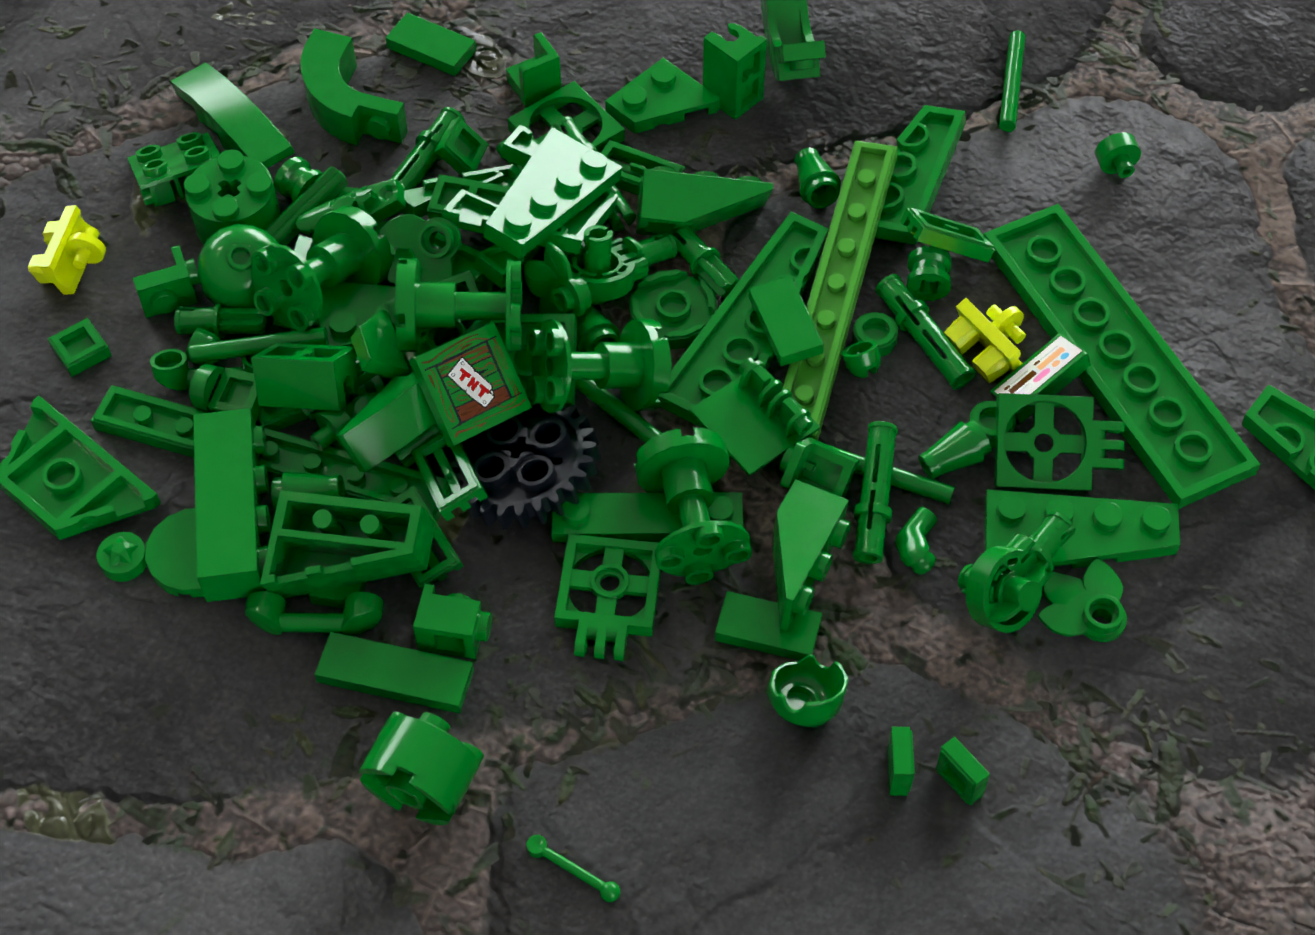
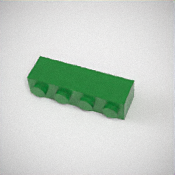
M251 408L193 415L197 580L206 602L245 598L251 593L265 591L260 585L268 546H263V534L271 533L269 509L267 505H262L261 494L269 493L266 465H260L259 455L267 453L265 428L263 425L256 426Z

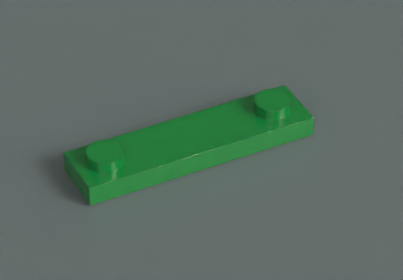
M713 492L714 502L707 508L710 521H729L743 527L742 492ZM576 493L580 501L577 505L567 501L561 504L564 515L559 516L552 511V542H567L568 534L660 542L673 531L682 528L680 516L668 510L664 493Z

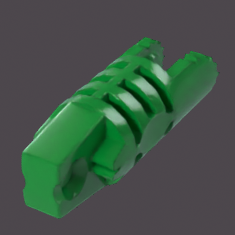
M396 179L361 187L357 191L349 192L347 195L328 201L298 216L295 223L297 225L296 228L304 235L307 234L309 236L312 234L311 237L313 238L315 225L321 216L344 205L357 207L369 214L376 223L381 222L406 207L404 188Z

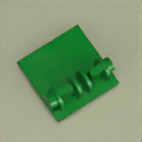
M199 132L187 133L177 138V142L162 147L159 145H148L137 150L136 155L127 157L146 206L154 204L155 207H159L176 201L170 180H173L180 200L184 199L178 178L183 176L187 178L201 165L218 158L220 154L208 132L204 134Z
M752 357L747 358L740 364L738 371L742 374L740 377L689 409V412L704 428L717 432L725 440L728 454L748 476H751L784 454L790 445L795 446L797 442L808 438L820 430V426L810 416L811 413L807 409H803L792 397V393L788 389L783 388V383L778 379L776 380L765 369V364L761 360L755 361Z

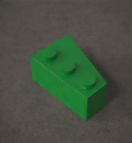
M280 490L260 585L268 592L279 594L285 599L310 594L311 591L349 586L427 570L436 523L421 505Z

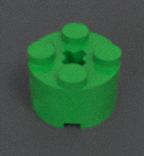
M238 150L223 151L219 154L218 158L201 165L184 181L187 204L197 236L203 245L219 229L234 224L253 225L265 230L280 216L278 199L269 170L259 161L243 156Z
M393 712L367 754L358 772L362 774L359 780L370 793L388 806L398 811L403 804L418 808L420 810L415 817L416 819L434 825H447L475 777L484 754L475 746L459 741L448 733L451 728L450 725L437 715L424 712L420 719L400 712Z

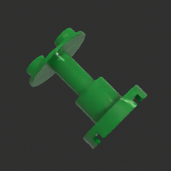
M344 205L322 215L316 223L313 236L315 246L308 250L306 261L300 254L288 246L271 244L255 251L251 255L252 278L256 291L253 295V302L256 309L264 316L272 315L274 319L288 328L300 332L307 330L315 325L322 314L323 297L320 285L328 288L342 282L380 285L388 279L389 269L392 266L393 260L390 244L386 236L378 237L373 229L378 224L369 214L357 207Z
M418 258L398 259L399 264H397L395 284V315H398V323L402 324V327H396V340L399 352H418L421 329H456V320H506V350L508 353L521 351V261L507 259L506 292H457L456 282H421Z
M554 319L542 322L539 329H530L526 338L527 352L532 357V376L527 381V396L530 403H540L542 409L546 412L556 413L562 410L567 401L571 380H594L600 389H619L625 404L633 411H653L660 408L663 402L658 400L659 393H668L672 368L667 337H658L657 334L659 329H663L662 326L653 319H633L625 325L619 342H600L596 345L594 352H571L567 333L561 323Z
M693 427L694 435L682 436L681 429L666 431L648 440L638 449L635 455L637 464L634 463L638 485L648 493H664L668 510L679 515L682 528L666 536L655 549L654 554L657 567L665 573L684 576L688 584L699 585L710 581L715 572L733 564L747 561L752 556L749 533L741 525L729 521H710L707 508L714 502L712 485L720 480L730 466L729 454L725 440L717 432L706 428Z

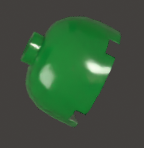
M234 224L219 229L207 239L198 257L197 275L204 295L214 306L217 303H223L225 308H256L253 302V295L256 291L252 278L251 255L265 246L279 244L267 231L253 225Z

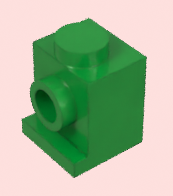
M424 584L413 625L418 650L476 659L480 641L487 642L489 639L492 613L482 611L481 601L473 600L466 595L458 593L447 596L438 595L434 585Z

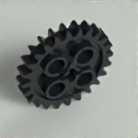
M540 403L531 405L532 408L461 442L488 496L481 502L477 497L469 500L471 508L468 511L473 519L482 516L485 524L490 526L499 518L503 529H508L513 520L518 519L522 529H526L530 518L536 516L543 525L546 524L547 520L546 512L552 510L559 516L564 515L562 503L567 501L577 505L580 502L576 490L590 491L592 487L588 477L596 476L599 473L595 463L601 460L597 447L599 442L587 416H580L575 405L567 409L563 406L562 410L556 413L546 412L542 409ZM451 449L455 461L450 462L462 488L469 484Z

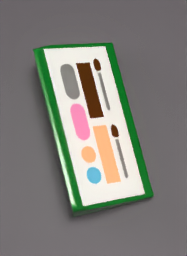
M1059 333L991 389L990 393L996 400L999 393L1056 395L1091 366L1089 355L1082 347ZM1025 406L1015 413L1016 420L1020 424L1023 423L1034 413V407Z

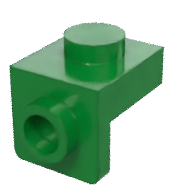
M180 245L171 247L176 262L175 266L133 277L146 318L170 313L176 310L178 306L186 307L198 303L193 289L194 285L200 284L197 275L198 271L193 258L184 260Z
M808 437L797 442L795 446L790 445L787 448L779 468L780 471L784 472L780 486L790 489L796 479L845 498L860 459Z

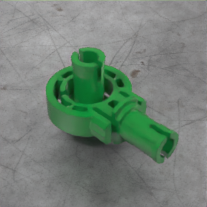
M594 225L584 230L585 245L580 254L565 251L563 253L570 263L572 276L581 277L588 285L592 304H604L626 295L633 288L635 281L648 276L649 266L675 258L677 255V245L674 237L671 234L668 235V231H663L640 241H636L629 236L611 241L613 233L611 230L608 231V227Z
M1052 511L1030 537L1017 534L1007 546H994L986 550L974 564H968L961 570L958 586L962 588L961 592L966 594L968 611L976 623L1003 633H1011L1021 629L1030 621L1040 603L1042 587L1052 576L1051 572L1054 570L1052 558L1062 545L1075 534L1076 529L1071 527L1073 523L1068 517L1057 511Z

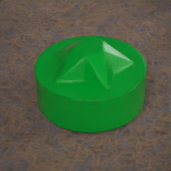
M118 532L105 538L98 547L96 554L98 564L103 574L113 581L125 582L132 580L143 573L147 567L145 562L146 547L142 539L133 533Z

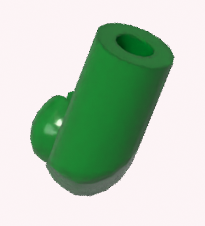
M919 507L895 539V546L901 561L906 567L911 566L913 572L918 575H923L930 571L936 561L933 553L928 551L929 545L925 537L936 525L937 517L933 512L924 507Z

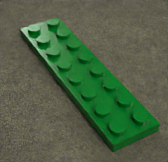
M1059 203L983 234L994 246L995 251L991 258L1050 338L1053 339L1057 334L1061 333L1088 353L1091 366L1082 372L1079 377L1112 421L1125 422V432L1121 434L1171 502L1178 504V509L1256 475L1260 467L1258 460Z

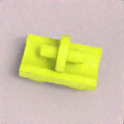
M77 205L65 206L60 220L47 222L43 231L44 242L48 245L45 254L33 255L28 265L29 272L39 283H53L63 295L74 294L87 263H100L106 253V247L98 239L99 231L83 220L80 213L81 210Z
M967 298L956 305L959 317L953 321L944 334L950 339L961 355L978 341L986 348L972 360V364L988 383L993 382L1007 371L1012 373L1023 364L1019 360L1020 350L1008 339L1010 337L1016 344H1019L1026 337V334L1019 328L1024 319V314L1016 306L1002 311L997 305H992L986 312L993 320L991 323Z

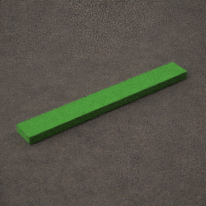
M856 140L854 142L806 306L824 343L823 354L791 363L783 385L784 389H788L792 393V397L799 405L811 413L810 416L820 426V430L809 436L817 441L897 160V146Z

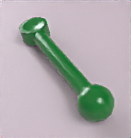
M533 835L527 840L526 847L531 857L547 858L600 891L601 898L606 902H615L619 898L621 889L616 882H604L548 847L546 839L541 835Z

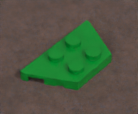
M37 396L30 406L33 414L25 430L18 429L11 442L9 455L0 464V489L59 540L155 509L161 504L158 494L40 396Z

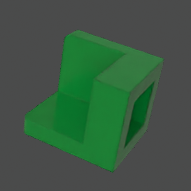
M542 32L533 35L535 57L506 68L507 81L525 106L533 104L561 88L560 56Z

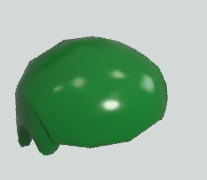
M808 655L798 662H785L775 668L771 674L767 696L773 708L784 720L794 725L818 727L836 717L840 711L849 678L838 661L826 667L821 665L814 655Z

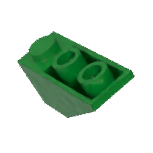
M665 166L644 169L638 188L636 234L654 236L660 232L668 231V235L671 234L680 238L681 236L676 231L682 227H692L695 232L765 206L773 190V183L761 182L759 178L754 176H741L737 179L724 178L710 171H700L695 174L679 173L673 168Z
M796 479L777 510L772 537L780 629L788 631L796 614L805 616L815 592V589L812 588L815 580L824 581L833 560V555L830 553L833 547L842 548L851 527V522L845 520L849 500Z

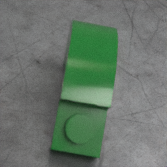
M760 0L764 34L767 39L766 46L775 78L778 81L821 77L819 60L826 58L824 40L815 41L813 38L807 0Z
M314 28L303 48L300 64L309 109L315 120L329 134L356 146L363 134L402 144L408 133L404 103L362 93L347 85L357 68L352 37Z

